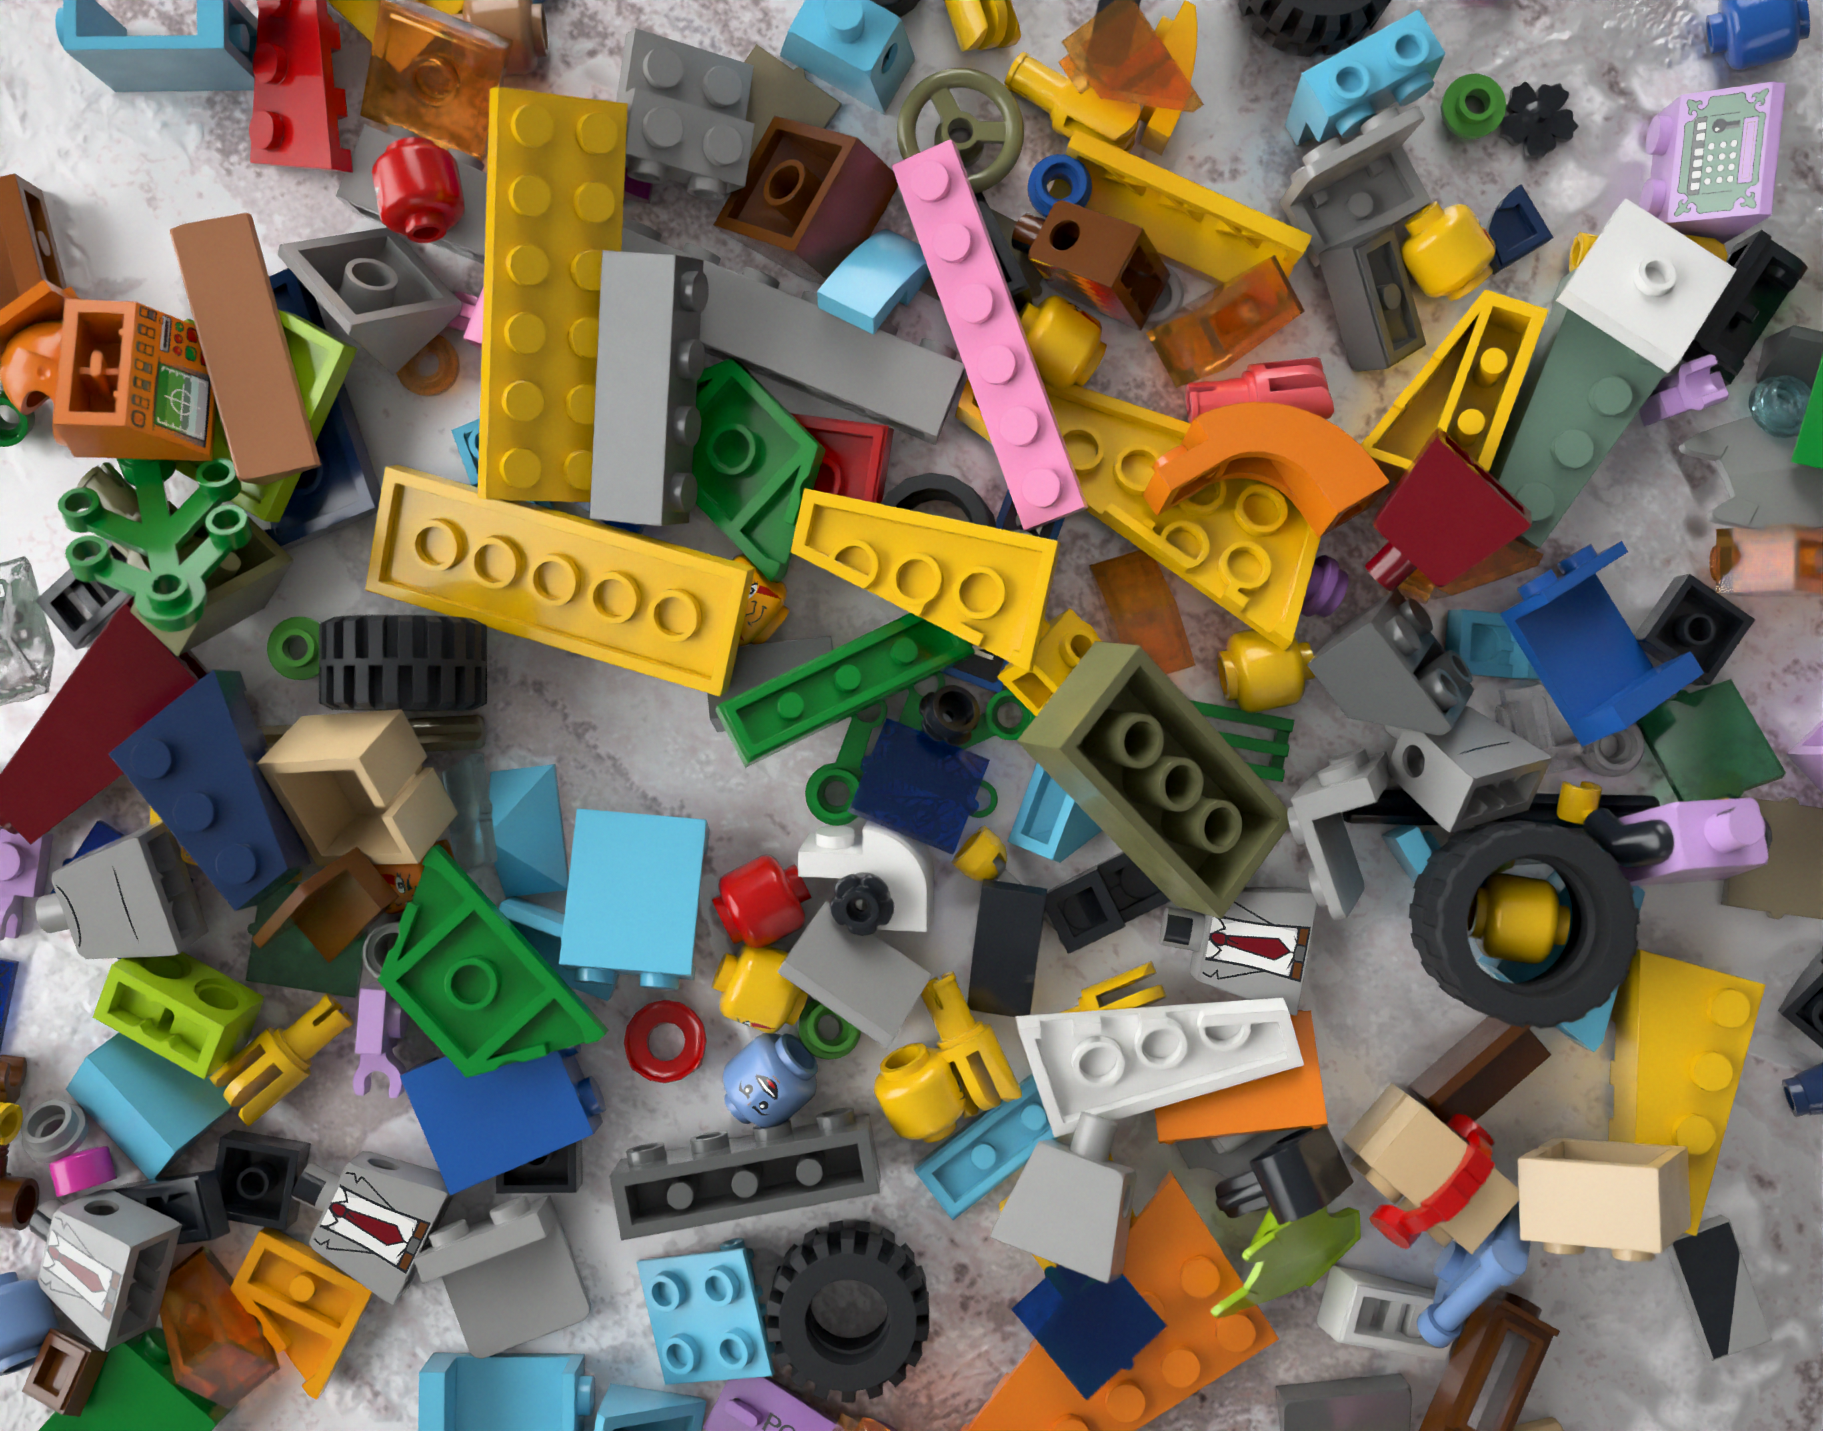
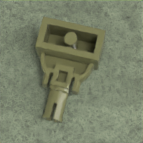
M110 462L102 463L101 467L97 465L81 478L77 488L93 489L98 493L105 509L142 524L136 490ZM168 501L170 516H172L178 508ZM249 516L247 517L252 530V537L245 546L233 550L204 582L208 598L203 616L195 625L178 632L161 631L146 622L139 615L135 603L132 606L130 612L177 657L264 609L293 563L294 559ZM205 523L177 551L180 565L209 537ZM235 525L225 527L222 530L231 529L235 527ZM111 542L127 558V564L151 572L147 556Z

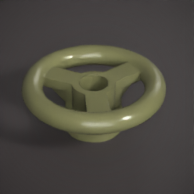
M950 68L928 76L914 87L905 99L897 121V142L903 160L920 153L916 140V123L922 108L931 100L940 116V123L935 131L934 146L950 140L951 138L948 134L955 128H964L970 132L972 137L967 142H954L957 145L965 168L972 166L980 159L984 150V144H1003L998 157L990 166L976 174L968 175L974 194L992 188L1010 173L1022 150L1024 123L1017 101L1006 86L993 76L979 70ZM969 88L981 92L995 103L1004 121H978L970 113L960 110L949 89Z

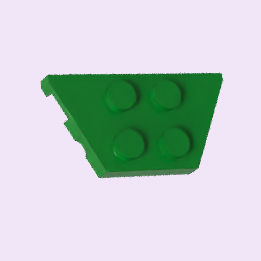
M730 358L703 369L702 375L697 379L696 408L699 410L701 417V432L698 442L693 446L692 474L697 481L696 504L771 582L780 583L786 576L793 554L790 551L804 488L813 490L826 449L740 362Z
M440 844L433 846L425 855L422 865H425L412 901L407 902L398 925L399 934L393 949L388 951L377 981L466 1078L494 1071L501 1066L515 1062L522 1063L547 1056L551 1052L568 1047L599 1041L609 1029Z

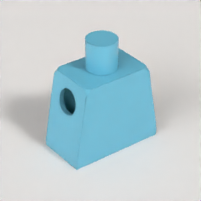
M805 0L787 32L780 52V57L803 68L805 71L882 114L886 113L915 61V56L902 20L894 13L871 0ZM883 59H888L884 67L881 69Z

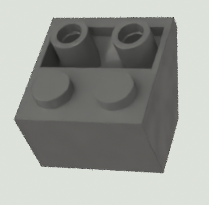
M1398 588L1339 627L1307 664L1347 718L1440 736L1453 729L1475 690L1470 684L1473 680L1471 672L1463 659L1453 650L1446 652L1431 633L1433 624L1425 609L1412 598L1406 600Z

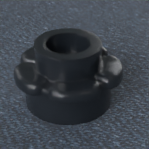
M947 685L940 688L936 693L928 692L919 704V713L923 716L921 722L922 729L935 742L946 741L951 747L962 746L971 739V731L977 728L980 718L978 702L963 687ZM943 713L948 715L952 722H947L943 718Z
M862 872L844 876L836 883L834 887L836 895L830 901V912L837 924H845L852 934L866 936L874 934L879 925L889 923L894 913V901L890 896L887 884L880 877ZM859 899L865 900L868 907L861 910L857 908L856 901Z

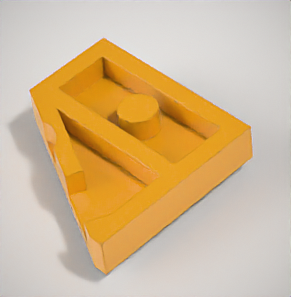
M264 1227L258 1232L230 1287V1290L247 1313L259 1319L263 1328V1335L277 1354L284 1350L306 1380L302 1384V1388L308 1396L316 1400L325 1391L374 1295L372 1291L311 1247L269 1227Z

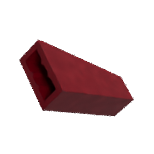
M129 596L115 611L0 774V826L11 834L16 835L20 833L30 845L124 774L123 771L110 757L109 753L209 673V670L191 650L177 657L130 612L134 605V596Z

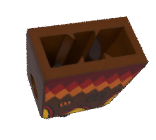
M1064 200L1054 203L1046 220L1031 213H1025L1018 220L1013 230L1011 240L1013 249L1029 255L1028 259L1049 287L1139 331L1143 329L1171 276L1142 227Z

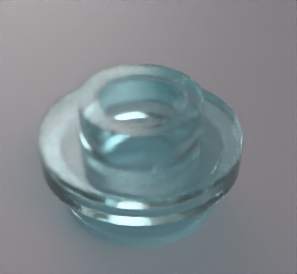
M1783 375L1766 378L1758 383L1750 392L1749 409L1751 415L1759 427L1766 433L1777 438H1791L1800 432L1811 391L1805 383L1793 376Z

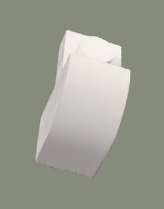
M874 812L876 820L873 819L871 813L863 828V835H855L854 829L845 826L821 827L816 830V833L808 834L798 851V877L841 879L849 874L862 872L874 874L887 884L890 896L894 901V913L891 920L886 925H879L877 930L927 932L934 911V866L926 843L922 838H919L920 835L910 825L909 827L915 836L911 835L908 830L906 832L899 830L906 827L904 822L900 823L899 818H889L897 823L889 826L886 824L890 823V821L883 819V816L889 814ZM862 900V910L868 907V904L865 900Z

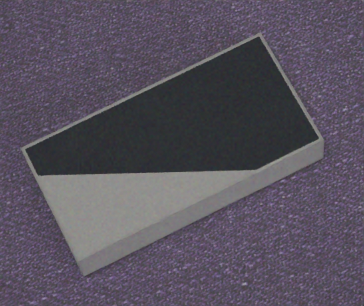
M1718 1215L1701 1221L1697 1236L1683 1233L1667 1248L1705 1356L1715 1361L1772 1340L1729 1219Z

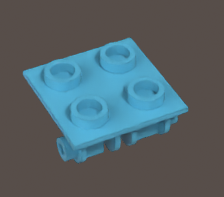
M735 1238L719 1245L720 1251L649 1258L637 1261L665 1385L768 1377L775 1374L771 1354L775 1352L776 1346L775 1342H769L767 1325L764 1317L767 1313L766 1304L758 1303V1298L763 1295L762 1286L754 1285L753 1280L756 1278L751 1261L754 1258V1252L752 1248H746L744 1238Z

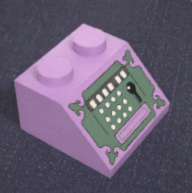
M1767 82L1684 94L1657 114L1650 123L1646 137V152L1649 155H1653L1651 177L1643 186L1639 207L1681 234L1715 238L1722 244L1770 217L1773 207L1786 83Z

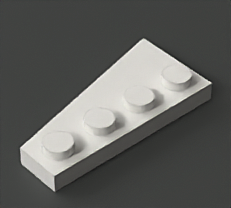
M1284 998L1016 1016L1017 1028L1054 1138L1075 1132L1081 1112L1091 1113L1115 1121L1304 1065Z

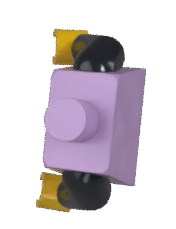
M1725 773L1724 782L1708 779L1706 775H1701L1699 801L1670 803L1621 818H1617L1606 808L1598 809L1602 793V787L1598 784L1582 781L1580 787H1577L1569 782L1562 781L1557 805V816L1568 822L1583 824L1584 832L1605 852H1609L1618 862L1619 870L1625 878L1629 879L1631 886L1727 879L1767 865L1768 852L1772 843V831L1769 823L1760 814L1759 804L1753 798H1740L1741 778L1733 773Z

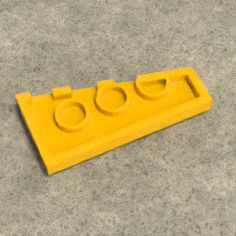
M804 488L790 552L1032 673L1061 543L1056 540Z

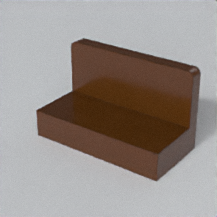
M356 846L301 883L255 934L252 940L262 949L297 925L330 964L345 953L400 896Z
M1488 1016L1408 1086L1431 1113L1445 1125L1454 1114H1462L1476 1121L1552 1054L1529 1029L1531 1026L1525 1025L1524 1028L1513 1026Z

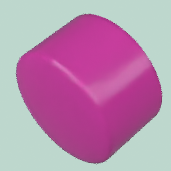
M108 1146L94 1147L75 1152L49 1164L57 1197L97 1186L117 1178Z

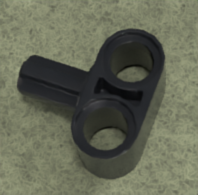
M1323 1126L1320 1129L1304 1128L1281 1138L1249 1162L1252 1170L1219 1182L1215 1187L1217 1196L1215 1202L1219 1211H1224L1227 1217L1232 1219L1269 1206L1277 1224L1282 1225L1304 1218L1326 1207L1351 1186L1354 1181L1328 1126Z

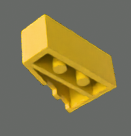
M1486 289L1482 292L1410 385L1403 390L1389 411L1360 444L1387 479L1395 482L1400 480L1438 427H1441L1489 472L1549 309Z

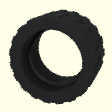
M1504 819L1503 822L1489 821L1476 825L1469 830L1457 832L1449 837L1448 842L1440 849H1435L1426 860L1428 863L1422 874L1417 876L1413 887L1415 889L1413 901L1409 905V919L1412 922L1413 932L1410 935L1413 946L1418 950L1422 959L1420 963L1429 976L1435 978L1440 984L1439 987L1449 996L1463 1002L1464 1005L1506 1024L1522 1028L1528 1025L1542 1029L1556 1027V1024L1564 1022L1573 1023L1586 1017V1013L1604 1005L1611 998L1610 995L1619 984H1623L1630 972L1628 968L1632 957L1636 956L1638 948L1637 925L1640 924L1639 909L1635 907L1632 896L1634 891L1629 879L1625 878L1619 870L1618 862L1609 852H1603L1597 847L1596 842L1583 834L1569 832L1565 827ZM1534 859L1551 866L1558 873L1568 890L1573 912L1571 934L1560 957L1542 974L1520 983L1500 981L1482 970L1473 956L1467 932L1469 908L1477 889L1495 869L1510 860Z

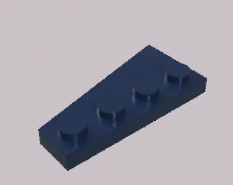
M289 268L269 276L279 310L293 313L326 330L316 298ZM344 381L315 442L321 466L301 473L279 523L270 522L271 529L264 530L284 551L378 513L381 489Z

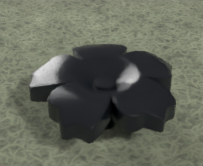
M1527 82L1513 87L1510 91L1509 101L1506 103V111L1510 115L1505 116L1500 123V135L1513 146L1519 145L1524 140L1523 150L1527 158L1542 159L1547 153L1556 148V141H1570L1573 138L1574 131L1579 127L1573 120L1572 110H1559L1566 103L1569 92L1562 88L1561 83L1552 86L1542 84L1536 92Z

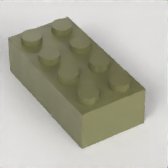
M1095 641L1017 740L1030 756L1178 907L1222 919L1289 827L1288 809L1140 645Z

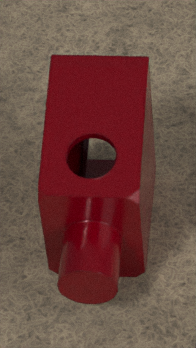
M1438 427L1376 512L1372 525L1389 542L1365 564V567L1370 575L1390 592H1394L1416 569H1419L1439 588L1444 587L1523 534L1532 526L1531 511L1441 427Z

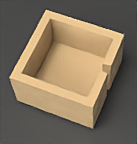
M402 710L301 716L257 763L317 866L330 865L356 846L373 865L418 864L458 814L434 768H426L421 765L426 760L427 755Z
M1393 1083L1386 1088L1342 1139L1357 1153L1350 1164L1393 1204H1396L1403 1195L1405 1196L1398 1204L1405 1212L1422 1207L1419 1203L1432 1195L1445 1183L1460 1164L1468 1145L1422 1104L1407 1095ZM1493 1168L1485 1184L1479 1188L1470 1199V1202L1449 1222H1439L1425 1232L1444 1248L1455 1239L1468 1252L1473 1254L1519 1201V1189L1497 1169Z
M1552 1138L1538 1146V1149H1533L1518 1158L1520 1239L1543 1242V1250L1546 1252L1575 1255L1584 1253L1585 1246L1610 1248L1612 1249V1257L1619 1260L1634 1262L1651 1261L1656 1258L1655 1253H1662L1691 1227L1688 1147Z

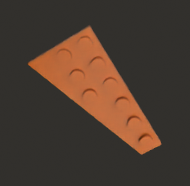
M1171 1170L1156 1187L1158 1191L1138 1216L1134 1215L1130 1220L1125 1263L1121 1277L1105 1283L1085 1275L1029 1344L1030 1349L1010 1374L1007 1372L992 1390L993 1395L973 1420L969 1424L965 1423L960 1431H1136L1279 1340L1275 1330L1257 1304L1239 1310L1234 1315L1222 1318H1215L1210 1313L1218 1303L1243 1287L1244 1283Z

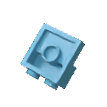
M1420 10L1412 12L1302 73L1285 123L1286 129L1297 146L1313 137H1316L1319 143L1334 137L1338 133H1340L1342 138L1350 137L1361 131L1360 127L1377 115V111L1392 105L1396 101L1400 107L1409 105L1425 95L1434 86L1433 79L1446 53Z

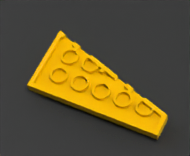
M967 377L955 418L992 443L969 378ZM1043 382L1088 505V509L1085 510L1286 651L1293 642L1321 539L1318 538L1293 502L1282 492L1266 483L1252 479L1235 478L1214 483L1156 516L1142 496L1154 474L1152 466L1165 453L1180 446L1191 423L1075 384L1060 390Z

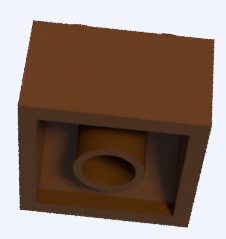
M774 116L749 160L745 187L731 192L713 225L724 234L795 275L823 285L834 270L871 236L899 185L894 171L859 138Z

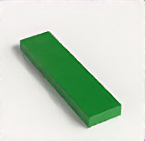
M909 613L718 704L715 711L746 768L971 658L975 650L970 642L921 617Z

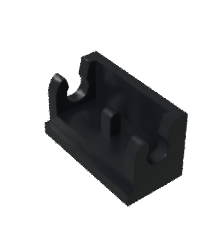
M1763 230L1737 243L1729 253L1726 263L1737 270L1681 358L1685 362H1689L1708 354L1714 355L1717 364L1710 368V374L1720 371L1725 386L1730 385L1736 375L1739 374L1745 365L1743 361L1789 291L1794 289L1808 269L1807 265L1800 258L1771 240L1772 236Z

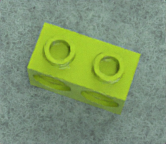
M183 951L172 956L121 958L111 964L92 1018L198 1077L206 1079L246 1047L265 996Z

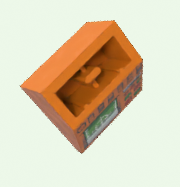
M65 299L53 425L73 456L86 458L212 461L217 403L196 326L138 302Z

